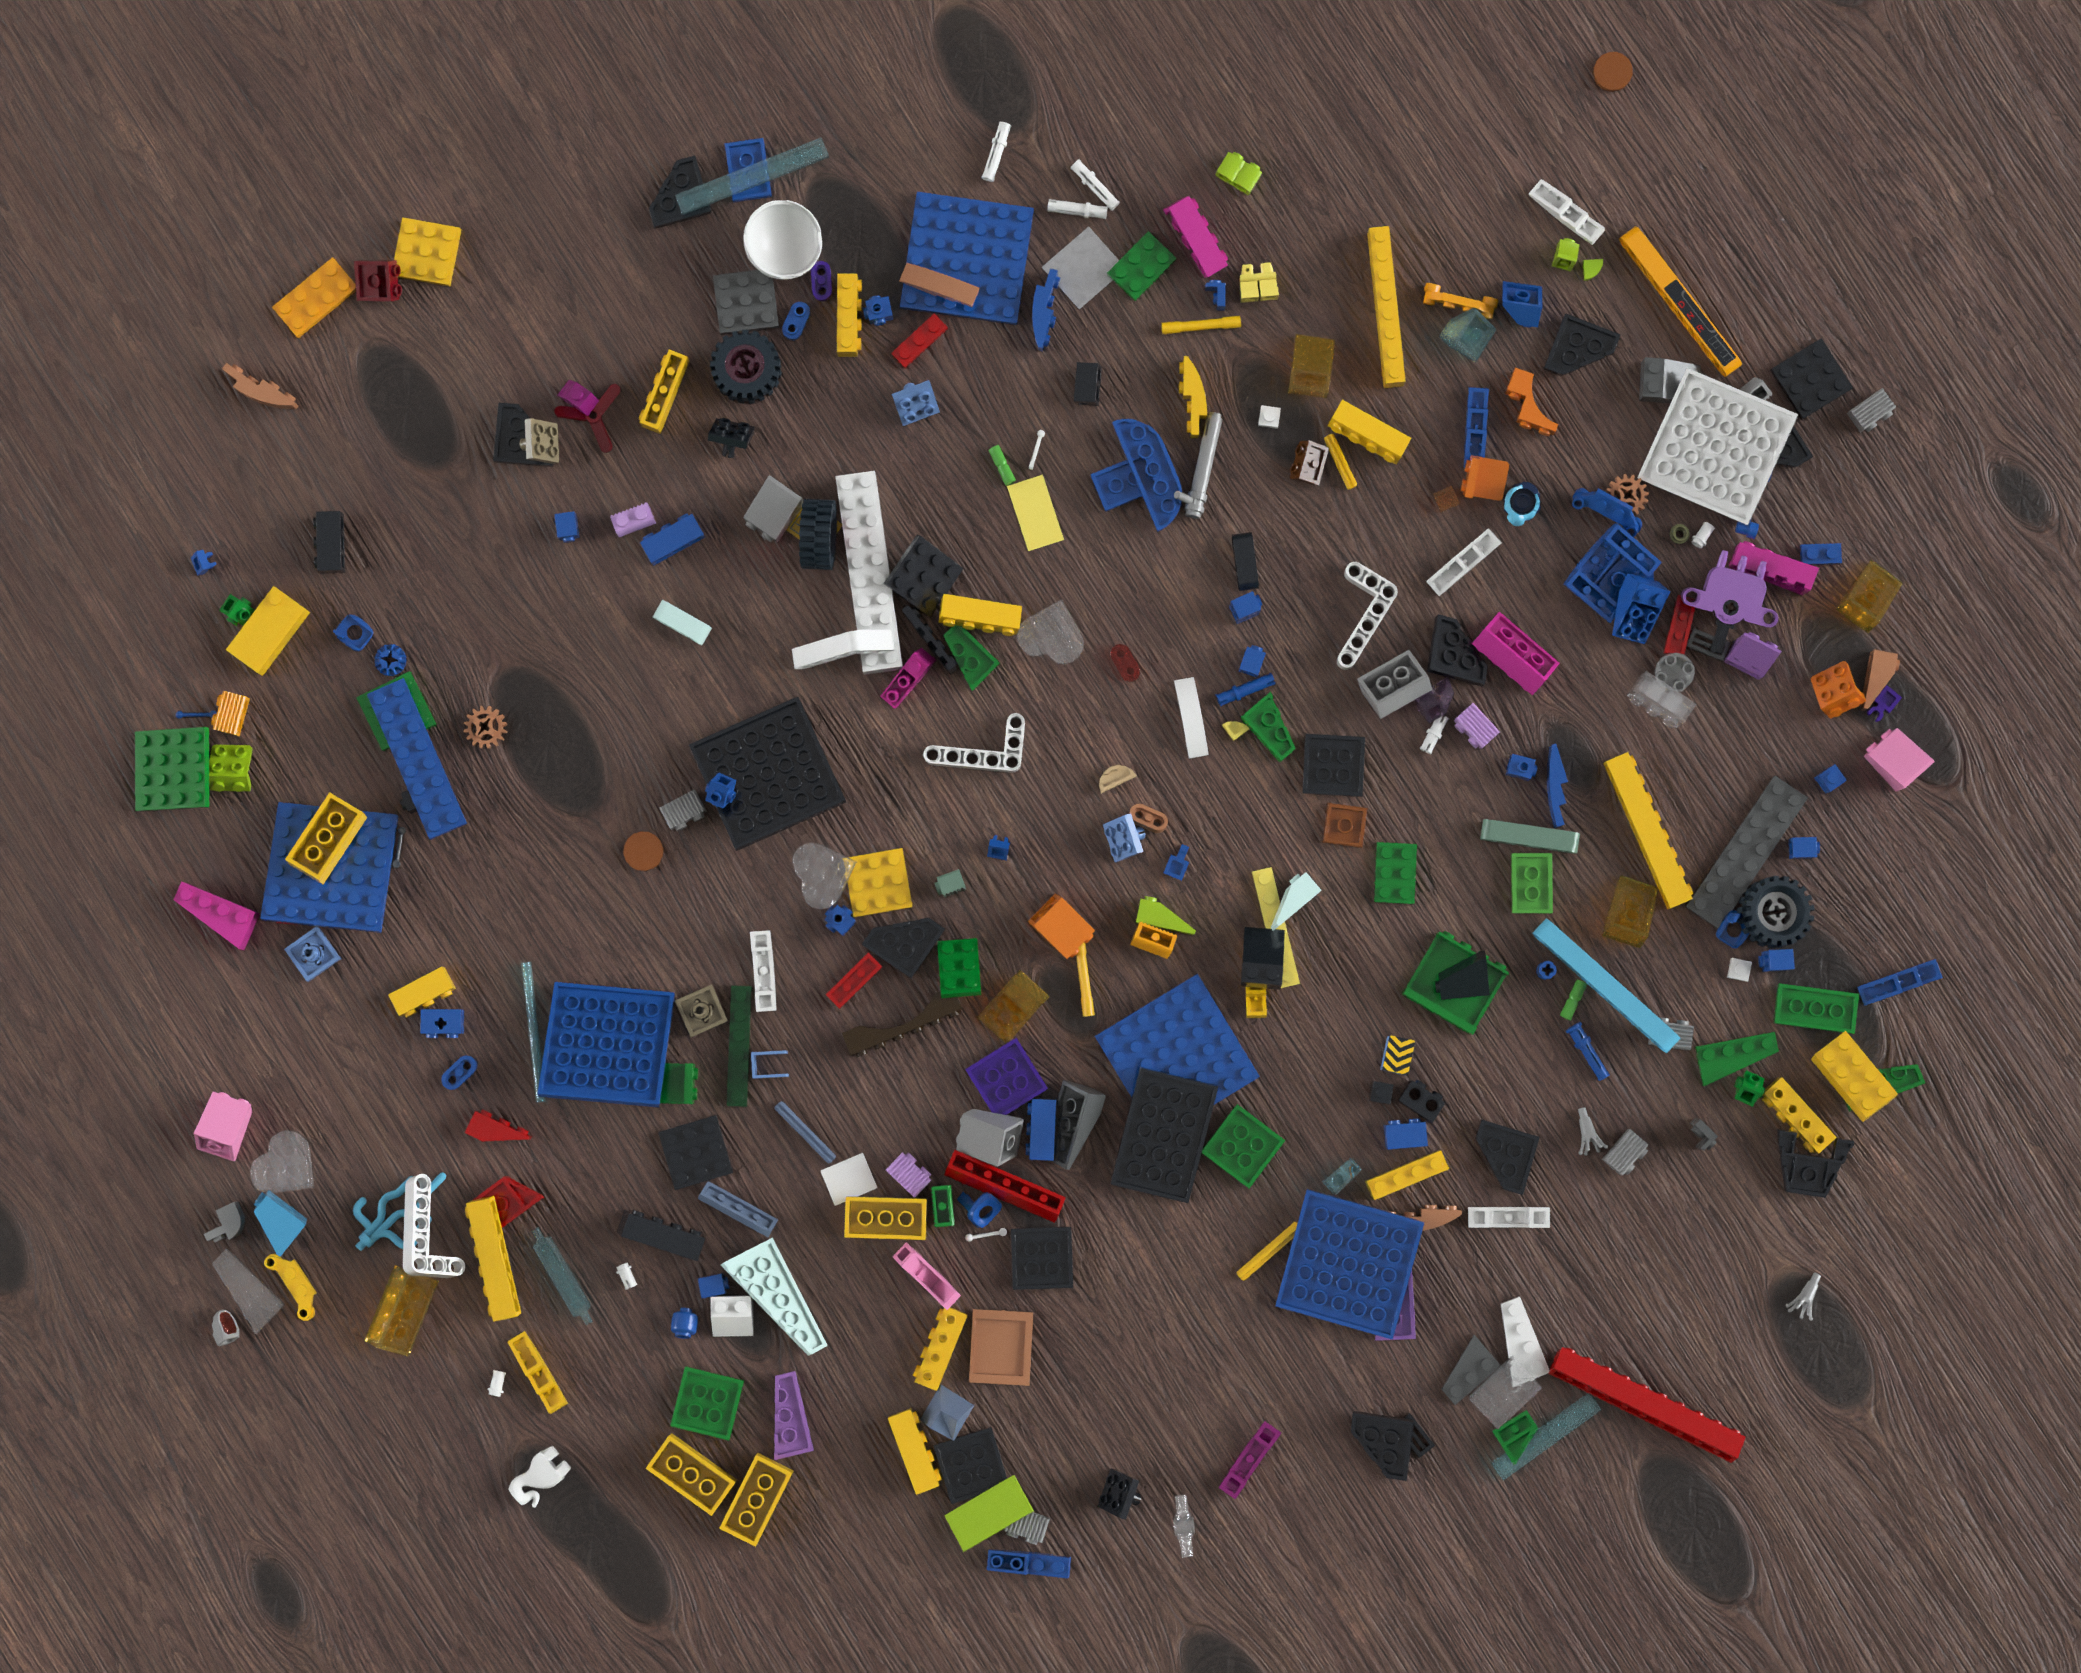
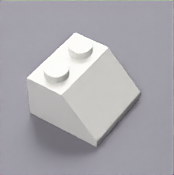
M750 1295L711 1297L713 1337L754 1336L753 1298Z

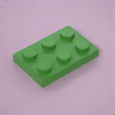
M1552 853L1511 854L1512 914L1553 913Z

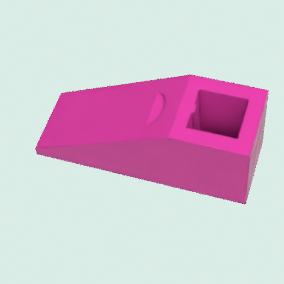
M922 647L918 649L908 659L880 697L896 709L936 662V659Z

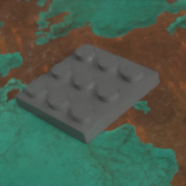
M759 270L713 275L720 335L732 334L734 331L741 333L742 330L756 331L779 328L773 278L762 274Z

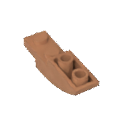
M226 363L222 368L225 373L237 381L233 387L244 396L275 408H298V405L294 402L296 398L288 392L285 394L279 391L280 387L270 380L267 383L265 380L259 382L251 375L247 378L242 374L243 370L235 364L230 366Z
M1425 1205V1209L1419 1208V1216H1416V1212H1404L1405 1217L1425 1222L1422 1231L1442 1226L1462 1215V1210H1457V1206L1446 1205L1445 1209H1437V1205Z

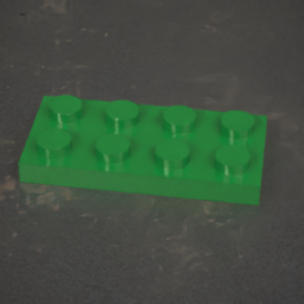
M1779 983L1773 1023L1835 1032L1846 1031L1847 1033L1855 1034L1859 994Z

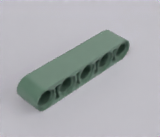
M1483 819L1480 839L1577 854L1580 833Z

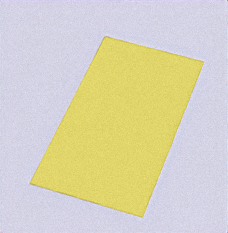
M1043 475L1007 486L1028 551L1064 540Z

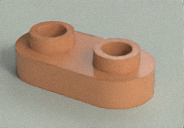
M1136 804L1130 809L1129 814L1132 815L1135 825L1154 833H1161L1166 829L1168 819L1165 814L1143 804ZM1135 814H1140L1142 818H1137ZM1154 822H1158L1160 826H1155Z

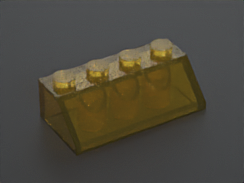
M394 1265L364 1341L376 1348L409 1357L439 1281L426 1276L408 1275L403 1267Z

